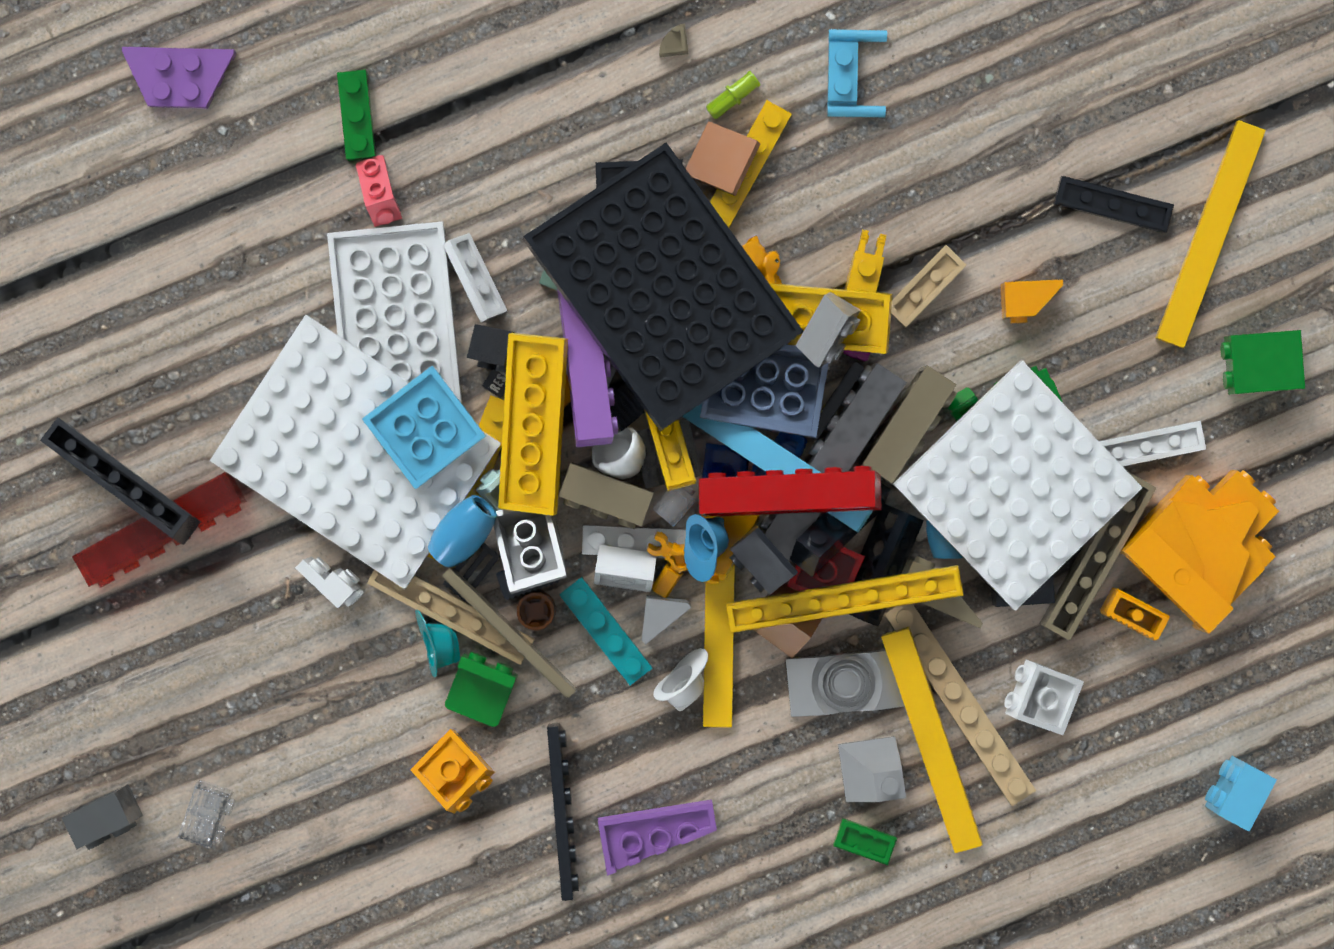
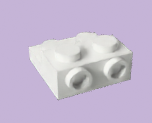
M313 557L303 559L295 567L337 608L344 605L347 607L353 605L364 594L361 590L362 587L357 584L360 581L359 578L351 570L346 569L344 571L342 568H339L329 573L328 571L331 568L319 557L317 559Z
M1026 659L1024 665H1020L1015 672L1017 683L1014 691L1009 692L1005 698L1004 704L1007 708L1005 713L1015 719L1064 735L1084 681Z

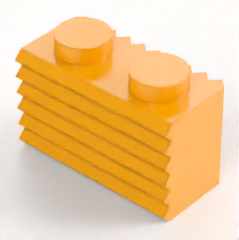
M1113 587L1100 609L1101 614L1154 641L1159 639L1170 618L1169 615Z

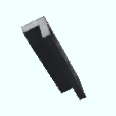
M885 504L878 513L862 549L861 555L865 556V559L854 582L863 581L862 574L869 567H871L873 573L871 579L901 575L924 520ZM889 512L898 515L893 527L886 530L885 521ZM882 540L884 549L881 554L875 556L874 546ZM886 608L849 615L879 627Z

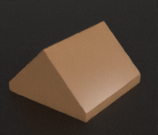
M784 583L773 593H768L767 596L796 592L797 590L788 587V583ZM823 618L753 630L793 658L810 640Z

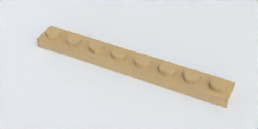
M914 605L896 606L886 611L884 614L895 631L910 626L928 681L1010 805L1014 806L1034 793L1036 789Z

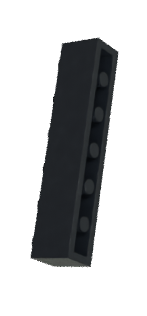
M57 417L40 441L182 545L187 542L202 522Z

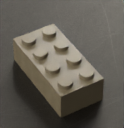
M928 365L921 367L858 464L861 466H871L872 470L881 474L882 480L893 484L894 481L908 470L909 467L905 464L909 457H916L924 446L925 442L921 439L926 431L932 432L939 423L941 417L937 414L941 408H948L957 393L953 390L957 384Z

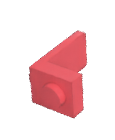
M379 155L357 162L356 168L365 207L374 227L390 224L402 219L399 206L392 191L384 156Z

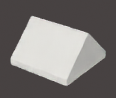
M599 544L594 584L651 592L656 556L649 554L647 551Z

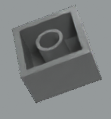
M125 785L73 810L62 817V820L76 850L83 846L90 850L111 838V833L115 838L130 831L131 828L137 826L136 820L143 816L129 785Z

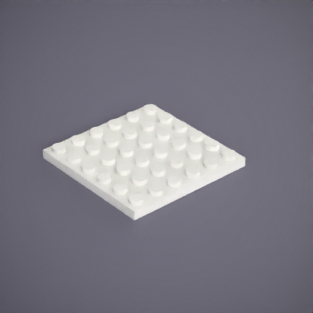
M1021 360L893 483L1015 611L1142 489L1141 485L1025 362Z

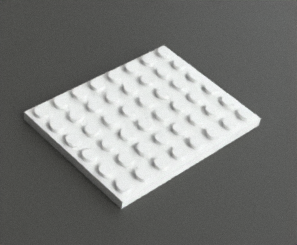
M305 315L210 461L403 589H406L430 553L428 545L437 525L453 507L466 498L501 445V442L485 433V438L419 488L415 489L362 420V418L410 382L310 316Z

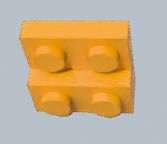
M450 729L410 769L445 810L452 813L465 811L472 803L470 797L477 790L482 792L487 789L493 781L490 777L495 773L476 751H473L453 729Z

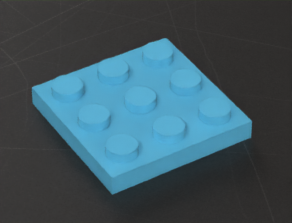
M434 366L429 367L362 418L415 489L419 488L486 437L485 433Z

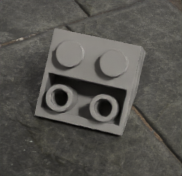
M832 292L825 294L798 340L796 347L817 367L827 363L831 364L834 359L838 360L846 347L842 343L848 334L852 335L861 320L857 316L861 310Z

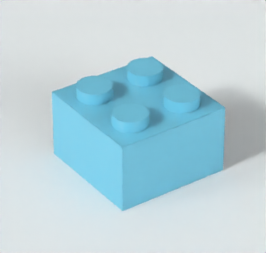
M1231 756L1230 760H1225L1219 770L1220 778L1216 786L1212 785L1205 797L1207 801L1205 807L1222 818L1250 831L1277 779Z

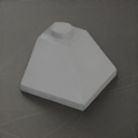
M895 736L838 744L846 802H882L906 798L903 771Z

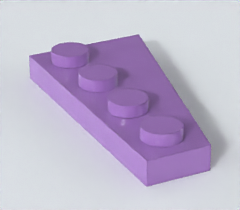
M712 799L598 818L607 876L616 873L618 869L640 863L644 858L664 853L673 846L683 845L717 831Z

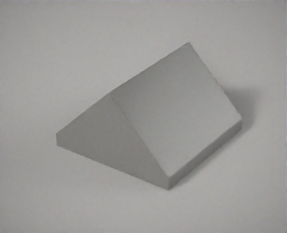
M647 595L642 633L644 644L646 645L691 608V603L687 599Z

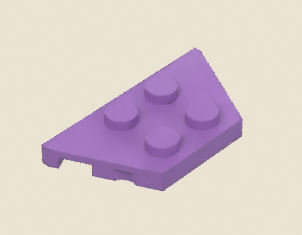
M122 47L124 57L149 107L208 109L214 98L215 90L221 85L225 77V71L231 60H234L236 56L234 49Z

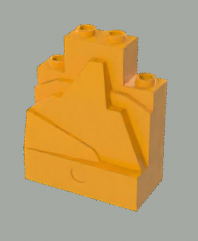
M1230 470L1210 492L1208 491L1210 485L1201 476L1185 475L1134 527L1120 552L1194 623L1192 626L1196 630L1208 634L1234 609L1231 604L1276 557L1270 551L1272 546L1266 539L1260 535L1255 537L1279 512L1274 506L1276 501L1266 491L1260 492L1253 486L1255 480L1244 470L1241 472Z

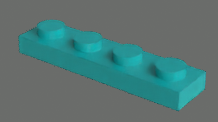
M583 577L559 594L630 686L653 668Z

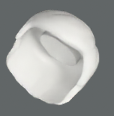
M631 427L623 431L618 430V434L614 435L612 444L592 447V462L603 475L618 480L635 476L641 470L646 457L643 440Z

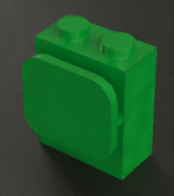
M1301 330L1224 337L1220 351L1222 359L1226 360V371L1223 372V386L1225 389H1228V395L1305 389Z

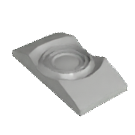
M885 649L786 659L791 717L875 711L905 706Z

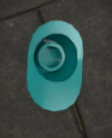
M416 609V619L426 646L432 676L436 677L437 669L460 661L458 638L456 633L446 625L426 624L421 612Z

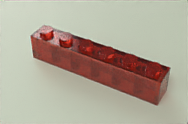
M227 472L216 476L173 500L202 521L196 528V530L200 529L201 532L217 525L215 519L225 514L226 518H229L242 511L240 505L247 502L234 477ZM142 517L73 555L72 558L88 587L98 584L99 588H102L115 581L113 575L121 571L128 574L141 566L139 561L149 557L150 560H153L166 553L164 547L173 542L176 546L181 545V543L172 539Z

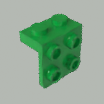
M470 652L469 655L464 653L458 664V671L445 701V707L448 710L491 727H496L501 720L518 674L513 672L514 668L498 662L497 665L486 662L487 658L478 653Z

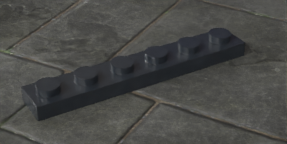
M552 723L547 726L561 899L562 901H569L574 899V892L579 891L578 874H573L572 863L577 862L576 846L570 845L569 834H574L573 816L568 817L567 805H572L571 788H565L564 776H569L568 759H563L562 748L567 747L566 730H560V723Z

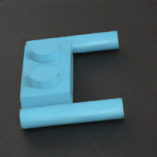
M829 29L827 117L885 118L886 106L857 105L858 42H887V30Z

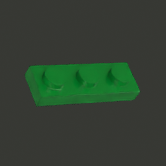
M365 69L337 72L346 160L376 157L367 71Z

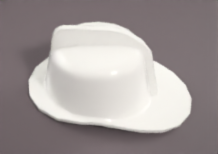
M699 648L687 654L671 673L658 683L653 694L655 699L658 701L667 700L678 711H683L697 700L704 688V679L701 672L708 661L707 651Z

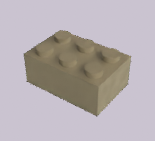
M572 462L569 465L559 497L564 498V505L575 509H580L581 505L592 508L590 513L603 519H607L611 515L620 518L618 524L635 529L636 525L642 526L654 491L605 476L601 472Z

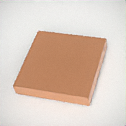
M708 121L686 170L694 180L736 196L760 143L755 139Z

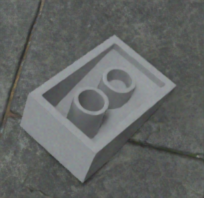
M506 509L496 511L497 518L494 523V530L511 594L567 577L561 537L555 515Z

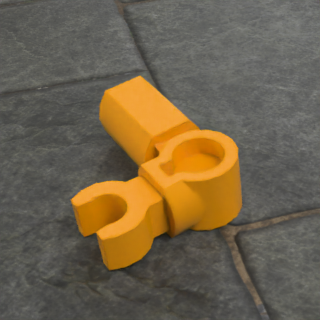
M657 531L654 539L659 541L661 546H654L649 543L647 552L653 556L665 557L664 560L667 561V564L653 583L652 589L655 593L667 598L683 575V571L688 570L684 560L685 544L671 543L664 533Z

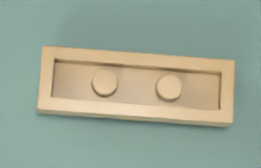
M945 245L892 299L891 315L906 328L966 267V264Z

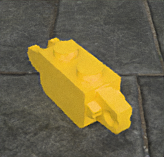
M862 229L857 250L853 253L845 290L877 291L884 261L882 254L886 235L880 234L877 238L876 250L873 255L864 252L869 239V231Z

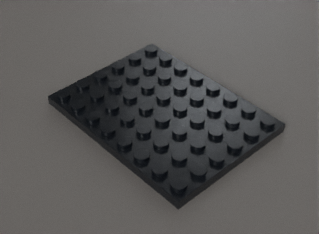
M667 142L523 236L522 240L660 432L804 332Z

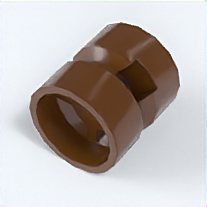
M542 590L527 593L517 606L519 622L530 630L546 628L556 614L554 599L549 593Z

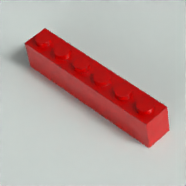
M855 466L854 471L842 472L840 467L824 468V473H813V469H796L795 474L784 475L783 470H768L765 476H755V472L751 471L737 472V477H726V473H709L708 478L699 479V514L705 517L881 510V474L872 470L871 466Z

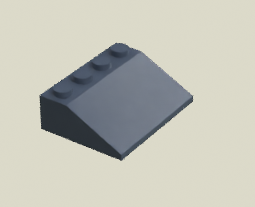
M785 345L704 401L700 418L816 438L829 363L817 367L796 346Z

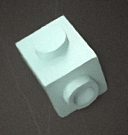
M492 469L480 479L482 484L476 491L495 511L503 510L498 509L500 470L494 471Z

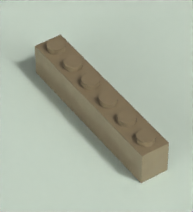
M1131 473L1129 474L1141 485L1142 489L1083 545L1055 595V603L1049 605L1039 623L1069 641L1156 490L1155 486Z

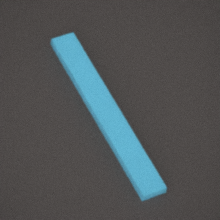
M702 403L683 416L764 471L783 470L784 475L795 474L796 469H813V473H821L752 427L700 418ZM873 510L828 513L856 532H859Z

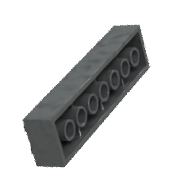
M878 363L873 364L871 367L869 365L865 366L856 380L860 383L855 391H849L841 403V406L844 407L839 416L833 415L825 430L828 433L823 440L818 439L809 450L808 454L812 457L807 464L821 473H824V468L840 467L842 472H848L906 385V381ZM821 513L766 515L760 526L764 529L762 532L790 561L796 539L817 520Z

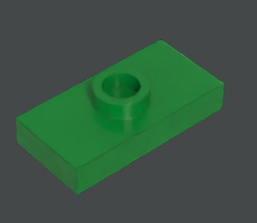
M842 818L833 846L888 865L897 837Z

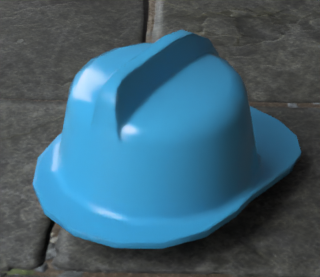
M694 514L689 516L686 521L684 560L689 573L697 581L705 582L712 578L715 573L717 558L728 547L729 539L724 528L723 518H704L701 515Z

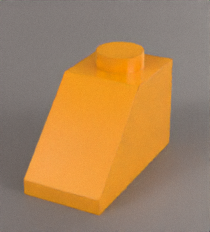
M1063 280L1002 283V319L1010 318V324L1028 323L1027 318L1038 314L1063 286Z

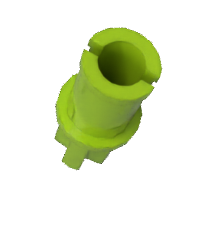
M748 71L746 75L733 85L725 86L726 90L707 104L706 109L714 119H718L734 105H740L742 103L741 100L761 84L755 75Z

